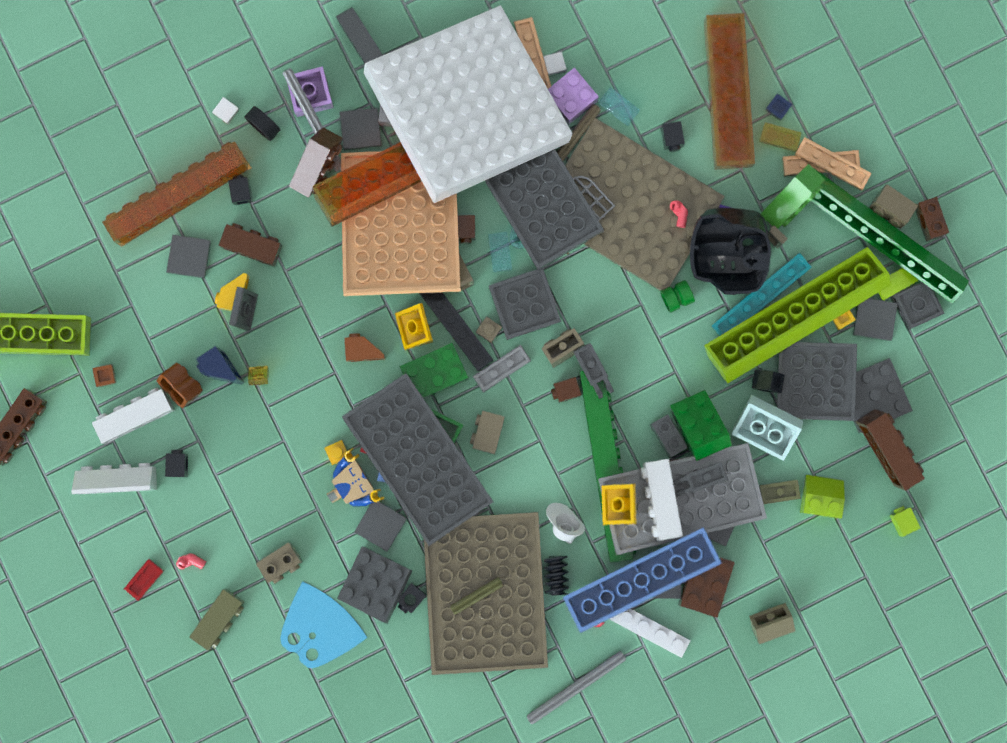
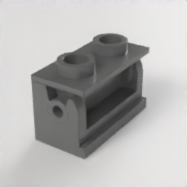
M668 414L650 424L651 429L669 458L688 448Z

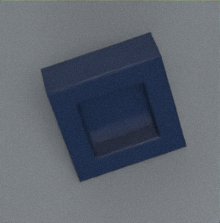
M777 93L765 110L781 121L793 104Z

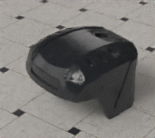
M719 207L706 210L697 220L691 238L690 265L693 276L698 280L712 283L725 295L754 293L762 287L769 272L771 259L768 228L763 215L754 210ZM749 238L753 240V243L751 245L743 244V241L745 239ZM721 261H724V268H721ZM732 261H734V264H735V268H734V269H732V266H731V262H732Z

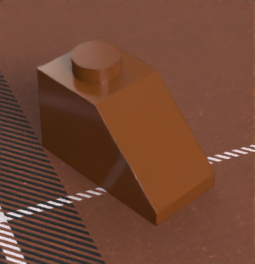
M359 333L349 334L348 338H344L347 362L385 360V355L364 336L360 337Z

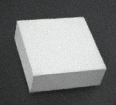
M562 52L543 56L548 76L567 70Z
M223 97L212 113L229 124L239 111V108Z

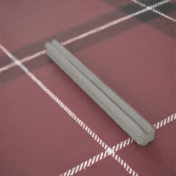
M288 68L282 74L316 134L323 126L293 70ZM335 156L333 161L336 163L333 168L338 172L341 170V160L339 156Z
M621 651L616 653L529 713L527 719L531 724L536 723L623 663L626 657Z

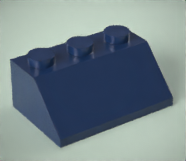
M217 346L196 358L198 361L196 366L202 375L240 385L245 383L226 353Z

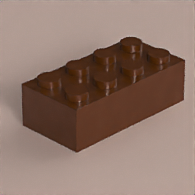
M874 409L856 421L895 487L906 491L925 479L922 474L924 472L923 468L918 462L914 461L913 451L909 446H905L903 442L904 436L900 430L895 429L893 425L895 421L889 413Z

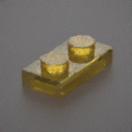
M765 122L759 142L796 152L802 132Z

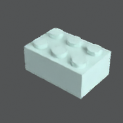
M751 395L734 425L732 435L784 461L802 430L803 420Z

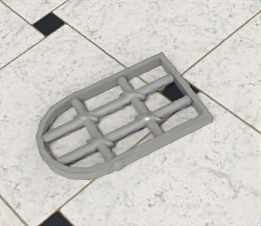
M577 176L573 178L583 188L581 193H588L594 200L591 205L589 204L590 208L592 209L596 204L605 212L599 217L593 211L598 221L615 207L596 186L595 182L588 177ZM579 179H586L590 184L586 186ZM593 185L601 193V196L595 197L588 189ZM603 197L612 205L608 210L599 202Z

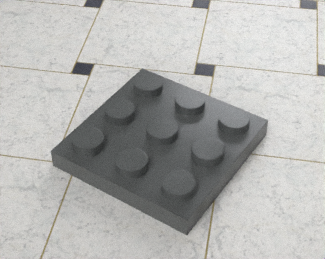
M543 268L488 286L506 340L561 322Z
M890 358L856 372L854 424L858 433L862 431L856 421L874 409L889 413L893 419L913 411Z
M362 546L337 599L388 624L411 576L412 570Z

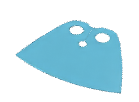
M302 581L282 628L281 645L289 652L298 654L300 662L306 667L316 668L348 652L364 641L367 636L353 617L340 604L327 594ZM311 632L316 634L314 639L309 638ZM297 633L300 636L299 643L296 645L290 644L288 642L289 634ZM311 648L318 651V658L314 661H310L306 657L307 650Z

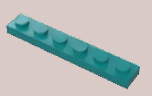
M800 253L768 278L758 291L750 293L711 327L719 336L754 316L812 267Z

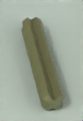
M499 577L495 578L450 606L454 614L460 613L503 587V583Z

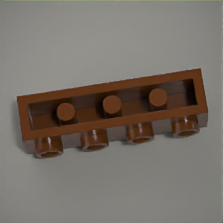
M23 388L0 422V465L8 464L11 461L15 448H19L22 445L26 432H30L33 429L37 416H41L46 410L45 405L47 401L29 389Z

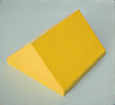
M422 303L395 313L404 350L433 343Z
M635 484L602 485L603 525L636 524Z

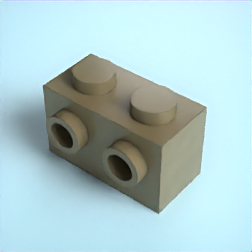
M886 184L879 191L869 208L879 216L887 219L894 227L901 229L909 222L918 205Z
M575 328L562 332L557 339L549 340L541 349L554 368L574 356L573 351L585 345Z
M482 411L481 415L477 414L475 425L478 426L477 433H472L470 444H473V449L495 455L504 416Z
M291 542L257 562L256 565L267 583L273 581L276 584L284 578V573L288 571L293 573L301 568L299 564L303 561Z
M786 603L749 616L753 633L759 644L795 632L793 617Z

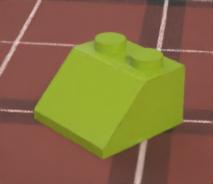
M805 475L800 513L842 519L845 501L844 481Z

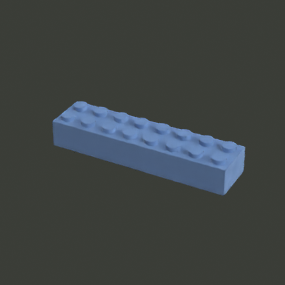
M703 527L564 596L563 599L579 632L582 633L722 564Z

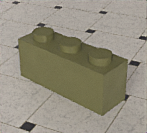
M223 589L189 638L207 651L212 648L216 649L221 642L219 637L223 632L227 633L232 627L233 623H231V620L234 616L238 617L244 610L242 606L244 601L229 590Z

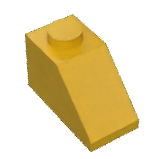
M243 273L220 289V293L217 292L215 297L217 307L222 310L232 311L237 287L247 289L250 276Z

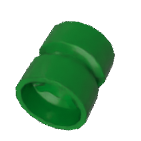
M686 280L678 282L674 288L669 286L660 290L663 302L669 313L680 309L681 304L687 306L695 302L693 293Z

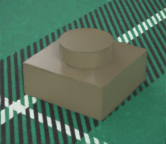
M486 316L476 333L492 343L502 327Z

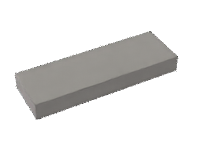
M519 345L475 374L473 378L484 393L531 362L522 346Z

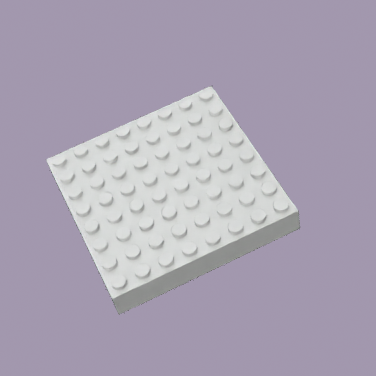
M501 5L365 63L364 75L433 203L569 143L573 134Z

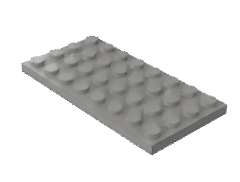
M749 444L725 448L698 461L692 456L669 462L672 480L722 462L728 480L676 497L682 537L660 541L653 537L651 526L654 525V522L648 513L650 501L645 496L644 487H647L646 479H642L641 469L598 479L601 494L602 485L635 484L636 524H609L616 555L676 541L703 527L709 533L767 519ZM687 481L673 485L675 492L689 488Z

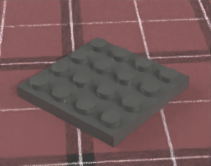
M796 342L779 352L778 373L785 374L782 393L777 395V408L803 420L855 421L857 344Z

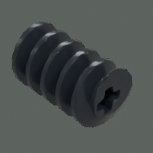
M549 556V558L544 559V562L549 564V566L544 567V570L550 572L544 575V578L550 579V581L544 583L545 586L550 587V589L545 591L546 594L568 595L564 590L569 589V586L564 585V583L569 581V578L563 577V575L569 573L568 570L563 569V567L568 565L563 559L568 556Z

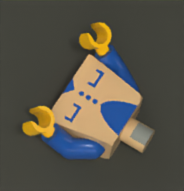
M354 448L349 449L338 462L333 472L334 479L332 483L335 489L327 493L328 498L332 503L342 498L346 504L349 503L352 506H367L383 500L384 497H378V491H381V489L375 490L355 460L359 457V454L353 456L351 451Z

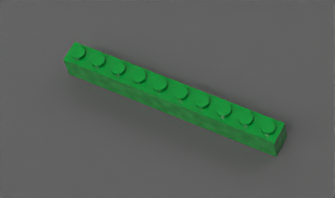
M817 171L825 181L821 184L823 188L811 202L953 304L964 292L969 282L968 279Z
M580 371L579 376L602 512V494L598 479L623 473V468L618 466V459H621L620 450L615 447L614 441L618 440L617 431L612 429L611 421H615L614 412L609 410L608 402H612L611 394L606 391L604 381L602 380L597 383L603 393V398L599 399L584 372ZM609 524L604 525L609 562L634 559L633 555L636 554V550L616 555Z

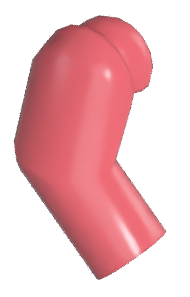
M674 200L670 203V209L678 217L676 226L686 228L688 210L680 201Z
M193 553L179 557L176 562L179 569H185L194 565L202 570L206 564L205 560Z

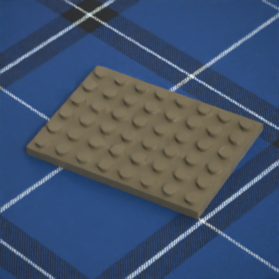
M594 118L565 165L572 178L577 176L588 177L595 182L596 186L615 205L599 221L604 232L587 241L584 245L659 291L672 284L689 256L694 226L699 217L708 209L718 208L725 197ZM579 179L586 186L590 184L586 179ZM574 180L579 190L582 191L583 188L581 187V185L576 180ZM593 185L588 189L595 197L601 196V193ZM583 193L587 203L591 205L594 200L588 193ZM604 197L599 201L607 210L612 207ZM674 200L680 201L688 210L686 228L676 226L678 217L670 209V203ZM595 204L592 207V210L599 217L605 213L599 205Z
M538 512L473 516L430 546L424 540L432 675L548 668ZM499 577L502 581L503 587L458 614L452 612L450 608L452 604L495 578Z

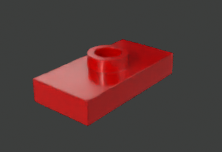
M148 559L125 586L124 590L137 601H140L164 570L151 559Z

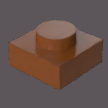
M112 364L92 368L96 387L116 384Z

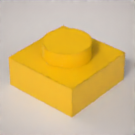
M849 310L832 321L836 328L840 330L856 319Z
M343 440L325 447L332 465L337 464L347 452Z

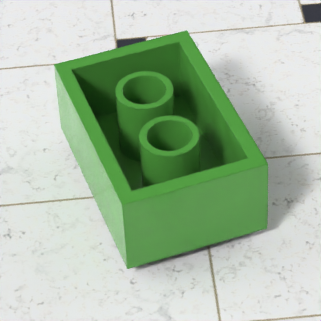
M808 164L761 214L769 224L777 229L781 225L786 227L823 188L821 184L825 179Z

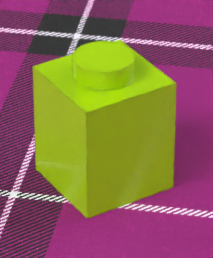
M898 507L893 510L894 514L890 515L900 537L921 529L911 507Z

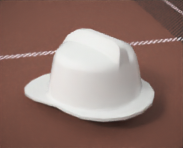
M551 503L547 506L546 515L553 524V533L558 539L571 544L577 536L584 533V524L568 506L561 503Z

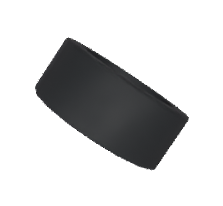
M253 106L244 116L269 141L280 132V128L256 106Z

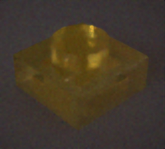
M268 366L249 367V386L268 384Z

